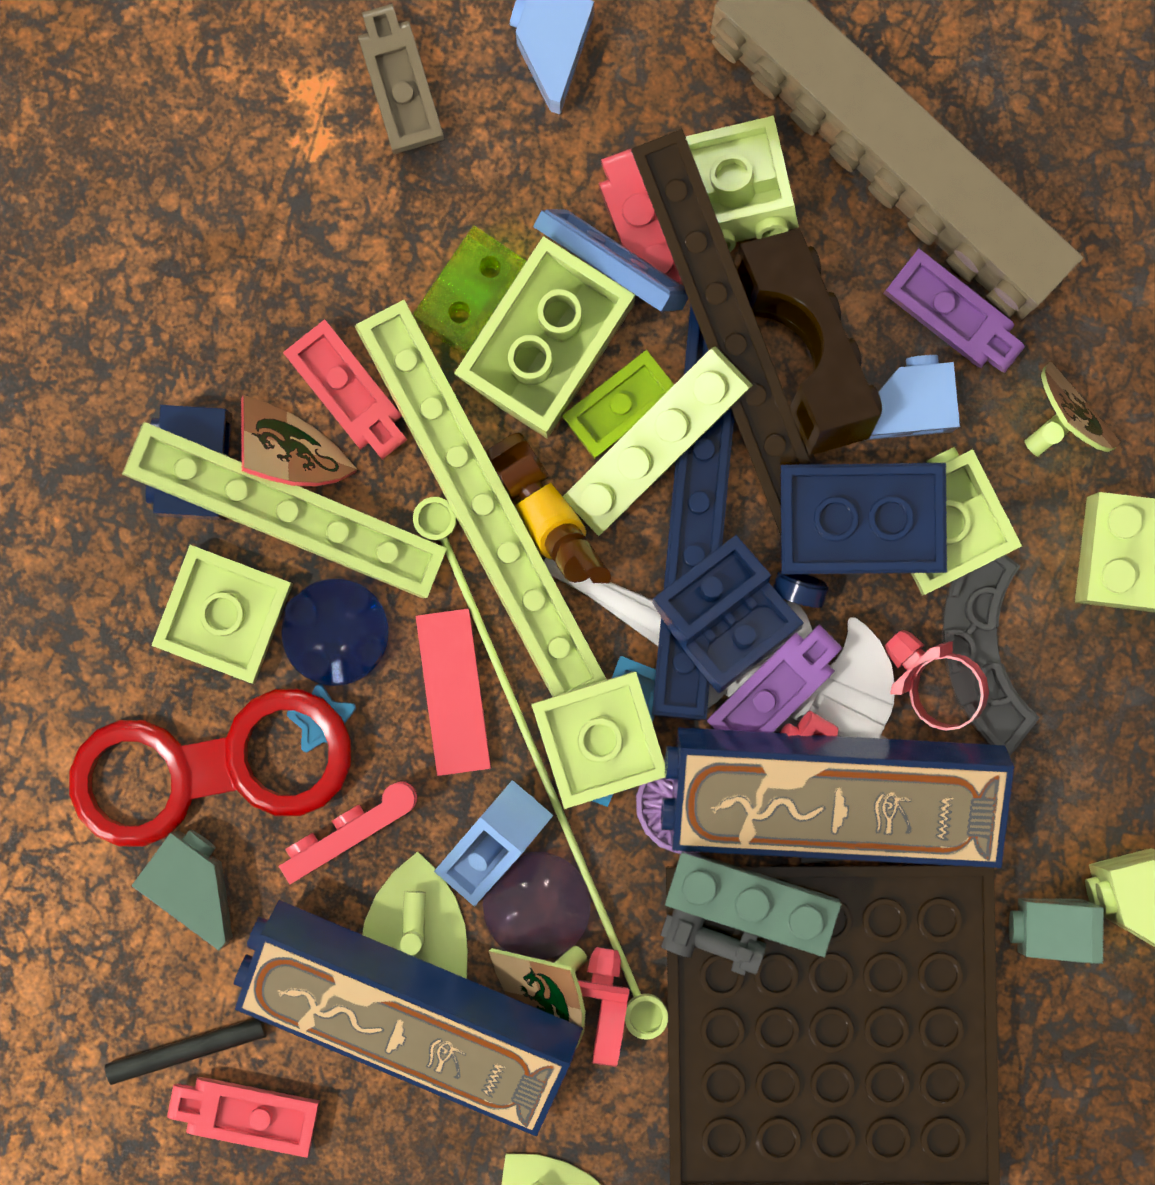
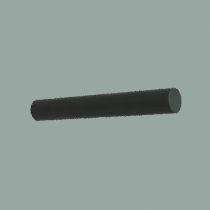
M254 1018L105 1064L107 1080L110 1085L266 1038L265 1025L263 1021Z

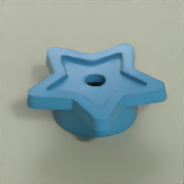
M317 684L314 687L312 694L323 698L342 717L345 724L355 712L356 705L354 703L333 701L322 684ZM287 711L288 718L302 729L301 749L303 752H310L322 743H327L323 730L311 717L297 711Z

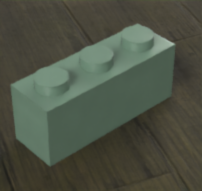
M682 851L664 906L825 957L841 902L838 898L695 852Z

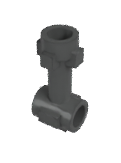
M676 909L673 910L672 915H667L660 935L664 937L661 948L688 958H692L695 948L732 960L731 971L741 975H745L746 971L757 974L767 943L758 941L757 935L744 932L739 940L703 927L704 918Z

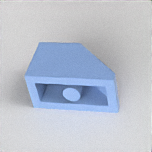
M516 0L510 26L517 28V46L551 112L561 114L594 16V1Z
M922 355L907 358L906 367H899L878 391L882 403V414L870 438L867 440L950 433L958 429L960 422L954 362L939 363L938 355Z
M512 780L434 872L475 907L525 851L553 815Z

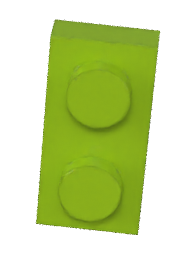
M645 350L564 413L562 419L591 456L596 459L616 444L674 384L651 354Z

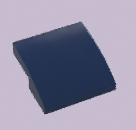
M737 535L652 599L653 605L673 636L718 694L785 643L795 632H799L804 624L769 583L771 574Z

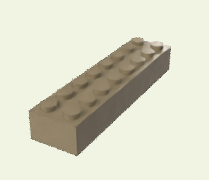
M719 0L715 5L710 31L715 37L712 40L714 47L730 62L736 63L739 59L754 73L751 76V80L763 94L773 100L779 96L793 109L790 116L804 132L811 136L817 132L832 146L829 152L838 164L849 172L857 169L871 182L868 189L872 195L887 208L891 209L896 205L911 219L907 223L910 230L924 243L931 245L935 242L949 255L946 261L952 270L968 282L974 278L989 292L986 295L987 301L1006 317L1010 318L1014 315L1019 321L1024 319L1040 305L1084 258L808 0Z

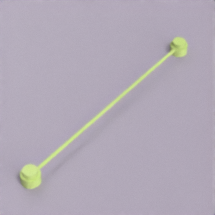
M440 497L426 498L414 510L413 523L415 529L425 539L440 541L442 546L447 548L445 553L613 950H618L621 958L620 966L633 994V998L627 1004L626 1027L637 1038L644 1040L656 1038L665 1030L668 1023L666 1006L655 995L641 994L448 540V537L456 528L457 518L450 504L445 499Z

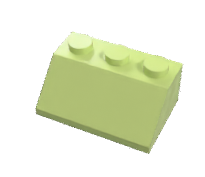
M543 236L454 374L500 409L548 439L633 308L635 294Z

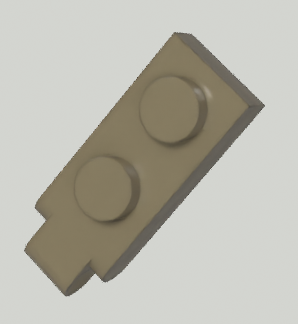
M393 3L362 12L368 33L358 35V39L393 154L445 140L409 20L398 23Z

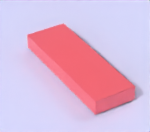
M468 608L416 616L437 776L491 769L470 610Z

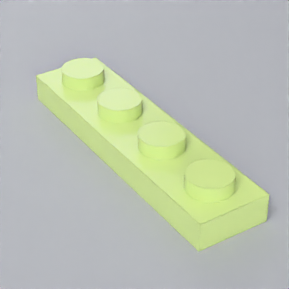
M716 347L711 348L563 496L564 499L586 524L600 536L753 385Z

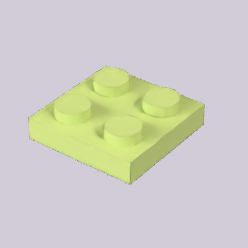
M190 545L151 646L255 684L293 583Z
M636 671L531 704L564 809L665 778V762Z

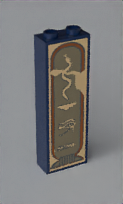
M678 728L676 747L667 746L665 779L674 780L672 798H662L661 830L670 831L672 851L1002 868L1014 764L1005 745L825 735L788 736L786 733Z
M281 900L277 902L268 920L259 916L246 945L247 948L255 950L254 955H245L233 985L242 988L235 1010L537 1137L571 1064L583 1027Z

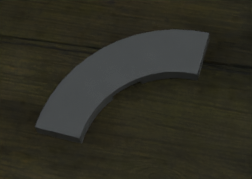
M1004 555L950 582L943 609L942 643L953 641V653L970 658L980 666L987 677L989 688L987 704L980 716L971 722V725L987 744L1005 745L1011 756L1040 717L1021 699L1013 687L1004 664H1002L1000 659L997 627H999L1001 606L1006 590L1020 568L1016 562L1007 555ZM944 658L953 692L963 713L970 720L979 707L981 697L979 681L973 671L962 662Z

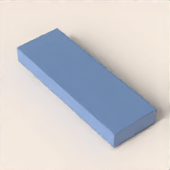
M567 209L541 210L533 226L534 228L659 311H676L684 308L689 299L684 286Z

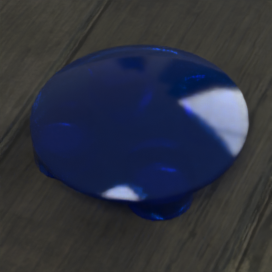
M345 579L322 580L306 587L287 603L282 623V643L289 661L304 677L323 685H347L367 676L381 661L389 637L387 616L375 595L361 584Z

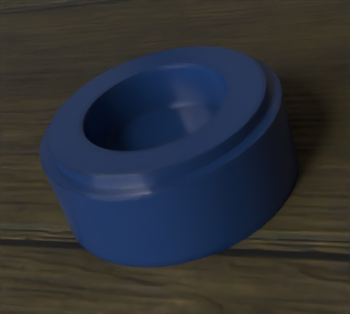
M782 570L777 572L773 588L783 599L814 608H822L824 606L829 590L824 581L808 574H782Z

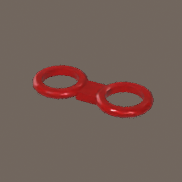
M274 689L252 698L234 717L227 737L184 746L168 730L148 721L118 720L96 729L78 748L69 770V797L78 819L96 837L119 847H145L168 837L184 821L193 799L236 790L251 806L271 815L303 816L324 807L341 790L351 767V739L342 717L323 698L302 689ZM280 710H293L311 717L323 730L328 743V764L322 778L310 790L298 795L279 794L267 789L254 776L248 762V742L254 728L266 716ZM121 742H140L152 747L165 760L171 774V794L165 808L152 821L142 825H125L111 819L98 806L92 791L93 772L99 758L110 747Z

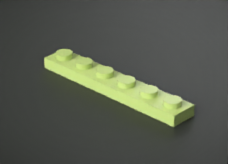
M146 422L140 428L122 472L124 476L420 598H428L447 549L302 487L267 480L243 472L242 462Z

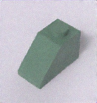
M189 829L186 835L179 830L171 832L134 881L132 887L220 951L227 946L233 935L222 862L212 855L216 847L192 829Z
M1018 898V911H1010L1009 914L1010 943H1017V952L1026 957L1103 964L1104 907L1083 899Z

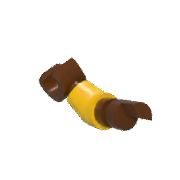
M514 433L489 448L486 454L511 501L517 497L521 499V502L516 504L515 507L541 554L555 561L563 576L570 582L577 583L590 578L592 583L610 584V572L591 544L587 542L585 526L574 509L551 482L545 486L542 484V481L547 479L549 474L521 433Z

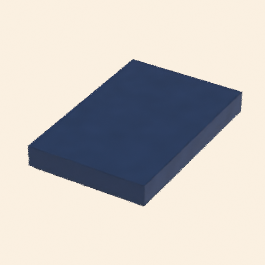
M946 463L781 465L782 574L947 573Z

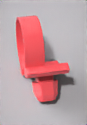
M905 630L899 631L886 643L885 649L887 655L897 668L903 666L907 671L892 684L890 694L902 695L909 692L912 707L918 717L933 728L945 731L960 729L977 719L985 709L989 695L987 677L980 666L967 656L953 653V641L936 645L925 653L922 650L924 644L915 635ZM949 658L960 661L969 667L978 679L981 692L979 707L967 722L954 725L938 722L927 714L922 706L918 693L920 674L934 660Z
M596 947L590 956L587 972L592 973L591 981L578 980L582 996L601 999L592 1063L617 1067L629 989L628 987L613 985L614 977H620L621 958L618 950Z

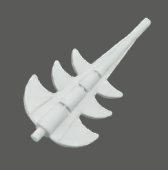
M545 558L544 563L551 576L584 593L658 646L661 616L653 605L652 599L611 582L610 584L592 583L590 578L582 582H570L563 576L555 561ZM788 601L787 604L804 622L802 629L797 633L805 639L813 631L808 616L800 604ZM850 617L848 619V633L844 647L837 659L830 665L835 670L834 673L775 730L777 733L788 723L796 727L802 717L808 711H812L837 726L839 729L837 736L888 739L881 734L894 705L895 694H890L892 684L894 683L892 664L879 638L866 624L855 617ZM780 647L720 694L710 684L707 709L714 705L724 694L730 697Z

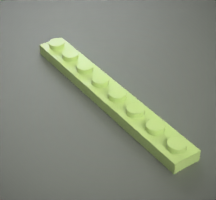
M405 300L356 324L355 328L552 697L607 680Z

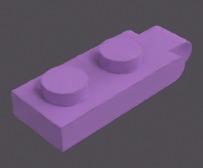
M919 248L883 293L980 368L988 361L995 368L1005 373L1025 348L1020 340L1009 333L1015 325L1008 317Z
M820 624L805 639L795 632L707 719V722L715 730L773 733L834 673L835 670L828 662L843 647Z

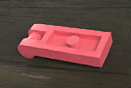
M399 781L385 789L382 795V803L368 812L364 813L359 804L332 820L337 831L318 841L314 833H311L286 848L285 850L291 859L279 865V868L288 883L292 884L410 812L418 801L416 789L407 782Z

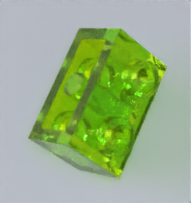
M473 225L412 314L415 321L434 336L466 356L527 261ZM485 268H494L499 274L493 278H487L481 274V271ZM458 311L465 312L469 316L462 323H456L450 317Z

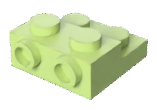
M774 115L686 136L729 251H732L736 246V242L756 237L761 239L788 232L790 229L799 228Z
M953 447L926 461V463H946L947 573H911L922 596L1022 547L973 449L959 456L956 448Z

